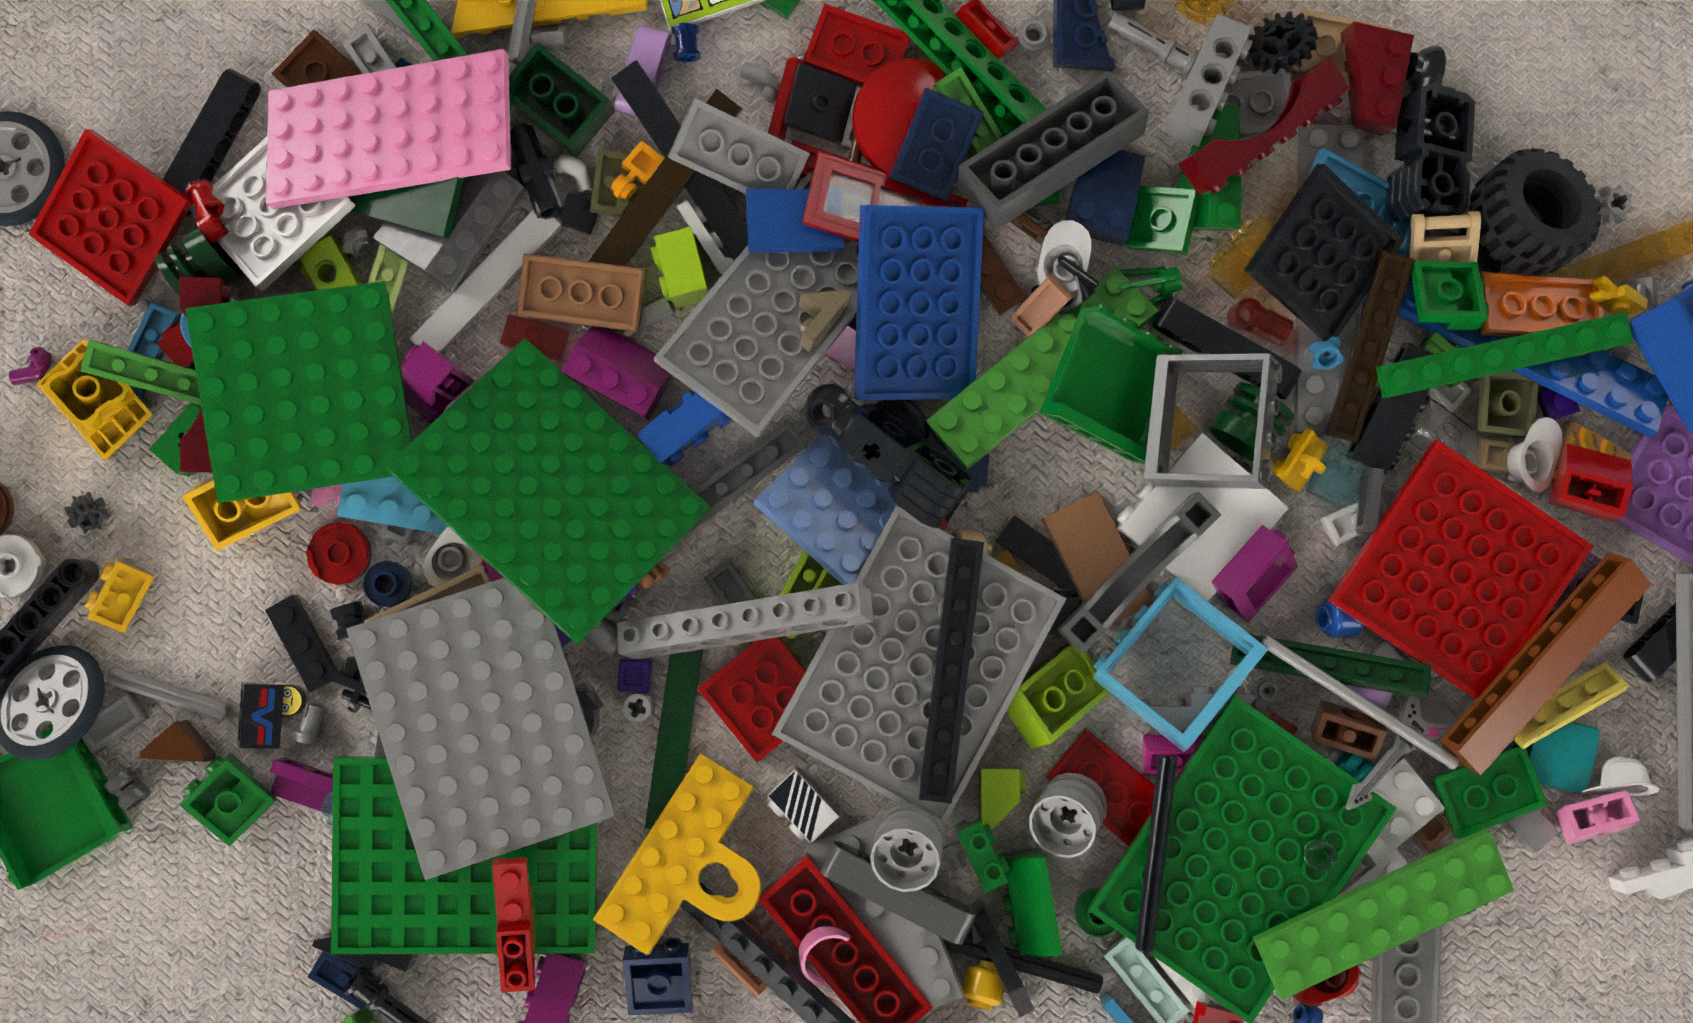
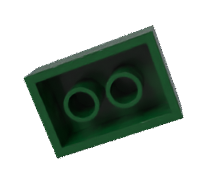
M538 42L535 43L509 75L510 106L575 158L579 156L615 112L609 98Z

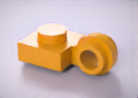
M641 140L622 162V168L629 174L626 177L620 174L611 185V189L614 191L613 195L618 199L623 198L625 201L630 199L637 189L634 181L637 179L645 185L665 158Z

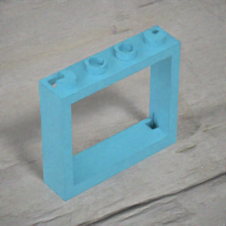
M1175 576L1170 584L1164 581L1153 594L1156 600L1150 608L1144 604L1133 618L1137 623L1131 631L1124 628L1113 642L1117 647L1111 655L1106 652L1103 653L1093 666L1097 669L1093 679L1180 750L1185 752L1268 651V648ZM1172 597L1246 654L1183 734L1109 675Z

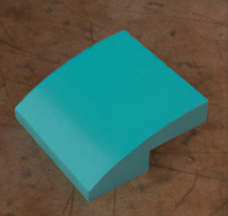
M1570 722L1528 746L1527 753L1539 784L1576 793L1586 790L1597 753L1600 731L1598 727Z

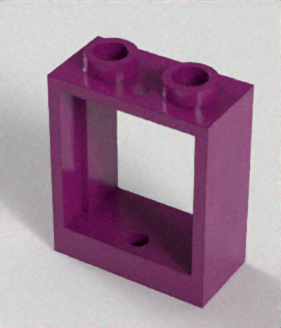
M1261 525L1212 580V584L1224 605L1248 623L1298 568L1293 556L1295 552L1288 545L1289 539L1278 529L1271 531L1264 525Z

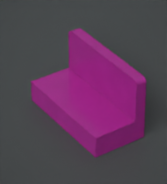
M286 757L273 761L270 769L271 773L276 774L270 791L273 795L324 813L332 811V773Z

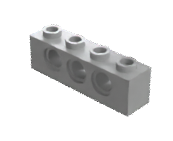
M1218 13L1216 14L1169 117L1164 133L1198 147L1203 136L1210 138L1217 122L1212 116L1215 110L1222 111L1229 96V93L1224 92L1227 83L1234 85L1241 69L1236 63L1239 57L1246 58L1253 41L1247 39L1252 29L1251 26ZM1217 53H1224V54H1226L1228 57H1227V58L1221 57V56H1219ZM1205 79H1212L1216 84L1208 83ZM1193 105H1200L1205 110H1197Z

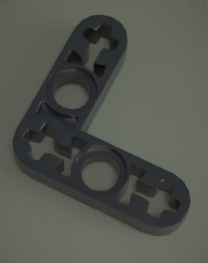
M982 906L974 910L976 916L973 924L1020 1018L1033 1012L1034 1008L1022 981L984 907Z

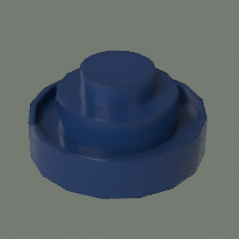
M378 562L370 567L364 576L363 587L365 595L377 606H396L404 602L411 593V574L406 567L398 562Z

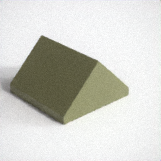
M1513 371L1481 377L1477 432L1483 437L1526 438L1531 425L1536 422L1538 383Z

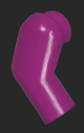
M42 347L33 348L30 351L29 359L31 361L28 367L9 371L11 383L13 385H20L41 380L52 364L51 354Z

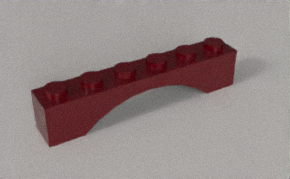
M1329 57L1291 83L1288 99L1281 114L1262 135L1245 140L1214 139L1178 165L1199 196L1209 190L1215 194L1229 184L1227 180L1229 176L1234 174L1237 178L1253 166L1250 161L1255 157L1260 161L1274 152L1273 144L1277 141L1284 144L1296 136L1298 133L1295 128L1299 125L1306 128L1318 120L1320 116L1317 112L1324 108L1328 112L1342 102L1340 96L1348 91L1350 87Z
M180 276V310L185 316V308L231 302L230 285H225V279ZM202 407L191 428L180 439V472H212Z

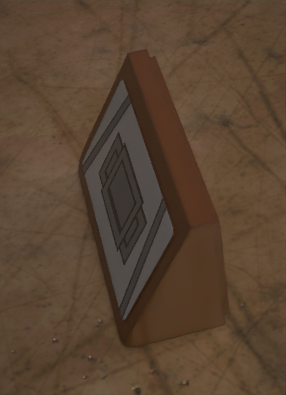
M1032 208L1010 221L1039 244H1042L1049 229L1053 226L1051 222Z

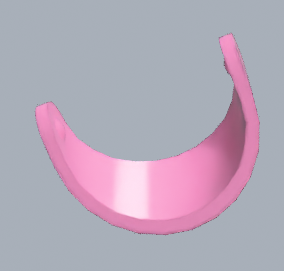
M823 926L812 930L804 937L799 947V960L802 972L809 981L818 985H824L826 981L822 976L814 973L806 966L805 961L809 951L817 943L825 939L838 938L849 941L851 938L847 932L833 926Z

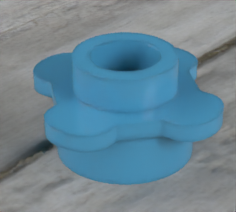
M1330 337L1328 341H1314L1310 344L1309 351L1313 354L1312 366L1315 369L1329 370L1343 362L1344 356L1339 350L1341 345L1340 339ZM1325 351L1329 352L1328 355H1323Z

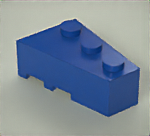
M687 391L681 397V402L670 410L666 409L637 434L660 464H669L670 467L674 466L686 456L683 453L692 445L695 448L699 447L711 437L708 434L717 426L722 429L733 421L695 391L693 393Z

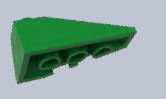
M1224 105L1222 111L1215 110L1212 118L1216 119L1217 122L1210 138L1203 136L1199 147L1192 145L1189 156L1214 139L1240 140L1239 105ZM1182 171L1176 188L1194 189ZM1234 174L1227 178L1229 184L1215 194L1209 190L1200 195L1193 230L1234 231L1240 228L1241 175L1237 178Z

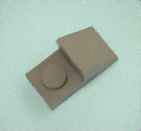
M849 291L813 292L801 295L799 307L811 316L807 318L800 328L802 336L799 345L809 353L848 307L852 295Z

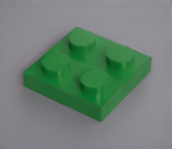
M1140 186L1125 246L1130 250L1187 254L1200 199L1195 189Z

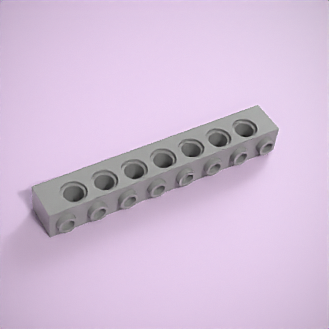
M856 582L617 622L618 654L638 660L873 622L871 590Z

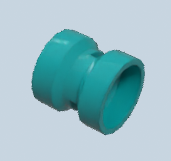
M1346 751L1334 762L1337 767L1360 783L1375 767L1373 763L1366 762L1362 756Z

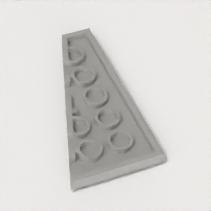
M884 814L808 844L803 848L820 868L824 864L833 841L843 842L870 856L879 822ZM830 880L933 1008L964 996L963 989L942 937Z

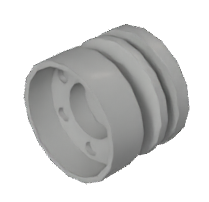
M1068 772L1055 776L1045 786L1029 816V829L1034 841L1044 851L1056 857L1072 858L1085 853L1091 848L1107 814V800L1103 790L1092 779L1082 774Z
M913 803L900 804L889 809L880 819L870 855L872 870L882 883L891 889L911 892L928 886L935 879L940 867L945 841L944 828L937 815L928 808Z

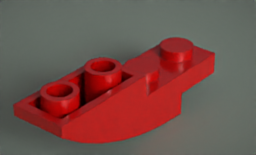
M527 857L494 859L492 869L498 925L496 939L501 992L535 990L532 886L531 882H529Z

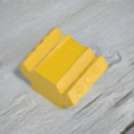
M82 339L36 386L65 419H68L94 451L106 461L153 415L128 384L80 371L88 342Z

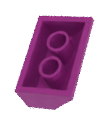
M592 326L576 343L561 370L570 379L648 421L673 378L672 374L654 362L656 353L609 328Z

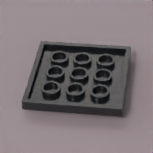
M1317 163L1244 271L1323 341H1328L1330 337L1339 336L1368 294L1381 251L1396 253L1404 239L1325 164Z

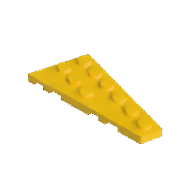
M458 0L451 32L459 39L464 38L465 34L480 32L481 35L493 34L492 30L512 29L517 0ZM536 0L532 28L560 24L561 20L577 18L578 21L587 20L592 15L607 13L610 16L647 11L649 0Z

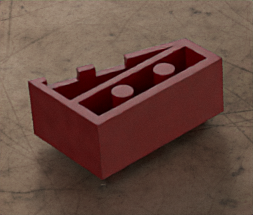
M1352 22L1340 33L1341 43H1344L1346 61L1344 66L1345 72L1348 71L1350 90H1348L1352 125L1356 129L1363 130V132L1383 136L1397 127L1414 35Z

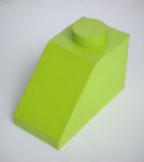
M979 766V820L982 826L989 824L992 830L1020 802V793H1025L1026 784L1025 774H1020V769L1017 766Z

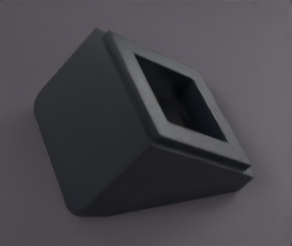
M568 192L559 216V223L564 227L591 236L599 213L590 212L591 201Z

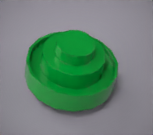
M1091 888L1077 898L1074 906V918L1080 929L1086 934L1094 937H1105L1116 929L1087 909L1100 888Z

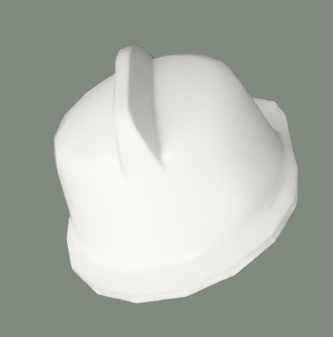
M1066 220L1054 224L1049 229L1043 241L1037 270L1040 285L1053 273L1072 293L1078 289L1074 276L1058 264V257L1063 255L1071 262H1077L1081 266L1080 268L1087 272L1092 250V240L1088 230L1082 224L1073 220Z
M1548 417L1538 419L1531 425L1525 441L1515 444L1509 450L1507 467L1510 473L1508 474L1510 481L1525 483L1530 490L1536 492L1546 490L1551 484L1563 444L1562 431L1554 419Z
M447 527L439 535L426 556L423 564L424 575L428 583L436 587L478 567L483 558L452 529Z
M1612 757L1602 767L1600 786L1586 789L1581 793L1584 795L1612 794L1627 790L1629 796H1644L1659 792V787L1651 784L1648 770L1639 760L1626 757Z

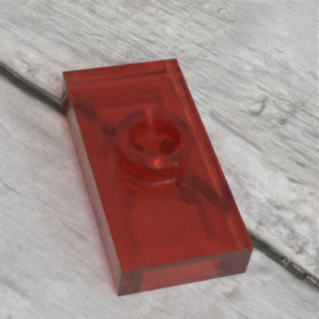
M508 314L500 344L515 348L526 338L544 356L562 362L570 331Z

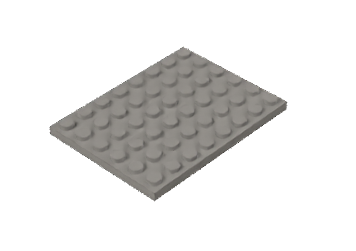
M896 505L854 582H858L871 590L873 622L828 629L774 728L772 735L899 804L913 803L928 808L937 815L944 828L1067 598L983 553L952 804L919 800L918 793L950 538L955 537L939 528H932L922 524Z
M505 578L346 628L425 880L616 816L556 626Z

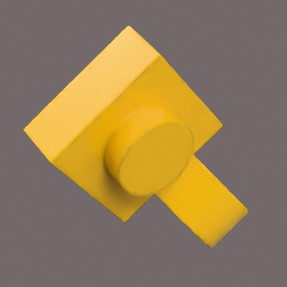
M1606 276L1592 280V284L1599 290L1590 293L1589 297L1596 303L1603 302V309L1611 315L1627 312L1629 317L1647 310L1648 299L1629 285L1625 284L1617 287Z

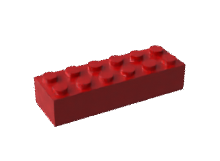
M809 853L804 854L761 891L759 902L798 949L804 937L818 927L833 926L847 932L851 936L849 941L838 938L822 940L809 951L806 958L860 1023H916L933 1008L830 879L821 874V868Z

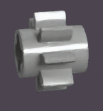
M1618 185L1612 190L1606 186L1599 190L1600 196L1595 198L1599 199L1601 208L1598 214H1601L1603 225L1613 220L1619 224L1626 220L1625 214L1635 209L1631 206L1633 194H1628L1622 190V185Z

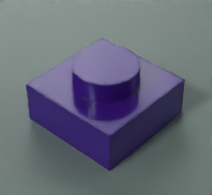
M1551 389L1538 392L1537 400L1544 417L1556 420L1580 411L1577 402Z

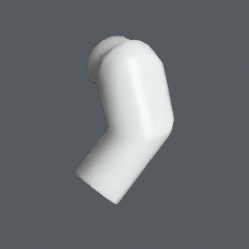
M570 154L560 155L554 161L553 166L558 174L567 173L574 177L578 194L583 195L593 191L588 168L585 163Z

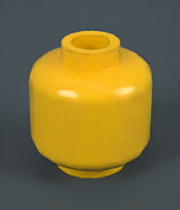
M980 960L979 966L971 965L967 968L962 986L963 997L967 999V1005L991 1011L992 1006L996 1007L1001 1004L1005 986L992 962Z

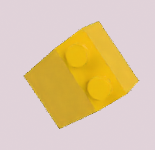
M213 476L192 486L182 495L216 551L302 509L293 492L217 503Z

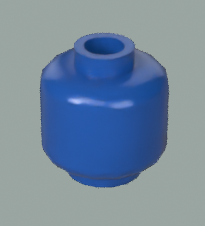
M1329 598L1325 599L1316 612V623L1324 634L1331 638H1352L1358 636L1364 625L1329 603Z

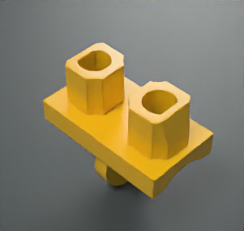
M1305 428L1302 434H1292L1287 442L1288 448L1291 450L1287 458L1276 459L1273 464V473L1292 491L1298 493L1313 471L1323 474L1326 470V466L1320 460L1329 445L1321 440L1312 429Z

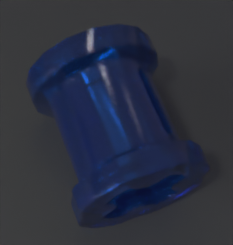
M680 23L673 26L671 29L672 34L675 36L676 44L673 59L684 63L700 60L701 53L697 50L696 36L699 33V26L691 23Z

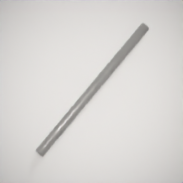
M1268 635L1262 640L1261 644L1267 647L1269 652L1452 770L1458 766L1459 758Z

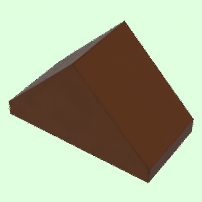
M188 720L174 722L140 751V758L207 762L212 761L216 757L214 750Z

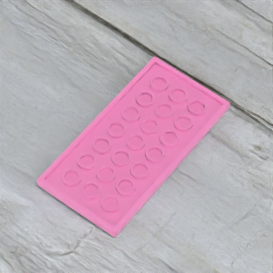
M504 49L268 91L266 204L272 209L439 182L455 177L463 178L511 170L509 59Z

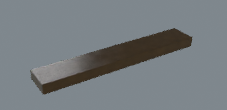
M1384 250L1381 251L1325 435L1358 443L1378 379L1376 367L1382 366L1415 259Z

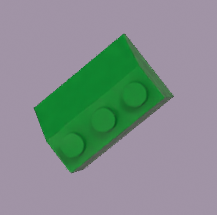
M1039 848L1004 853L1003 856L1010 868V872L1005 873L1009 882L1006 883L1008 895H1002L1005 914H1011L1013 927H1008L1011 947L1017 946L1020 955L1061 956L1062 949L1046 857Z

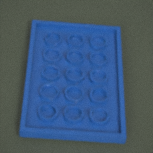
M860 204L854 399H953L976 380L984 208Z

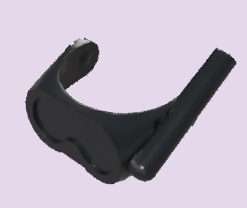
M1062 255L1058 257V264L1074 276L1078 286V295L1072 298L1057 313L1059 315H1063L1084 302L1095 293V288L1099 286L1098 280L1081 269L1077 262H1071ZM1036 285L1032 287L1031 293H1033L1039 286Z

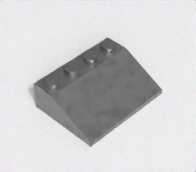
M503 171L465 177L450 239L388 221L382 224L373 239L445 289L454 293L524 195V186Z

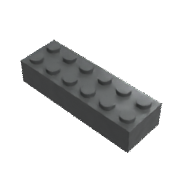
M1108 70L960 164L958 188L975 207L984 208V217L998 230L1144 135L1149 110Z

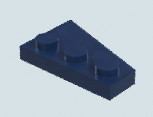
M1053 0L1054 68L1109 70L1111 72L1116 68L1113 57L1110 58L1106 45L1108 40L1105 30L1101 29L1096 13L1098 8L1095 0Z

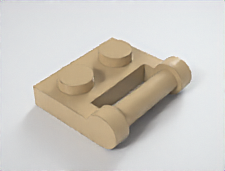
M1468 211L1467 215L1424 217V214H1413L1411 217L1409 257L1415 259L1414 261L1477 262L1481 229L1480 211ZM1467 228V233L1464 236L1424 237L1425 230Z

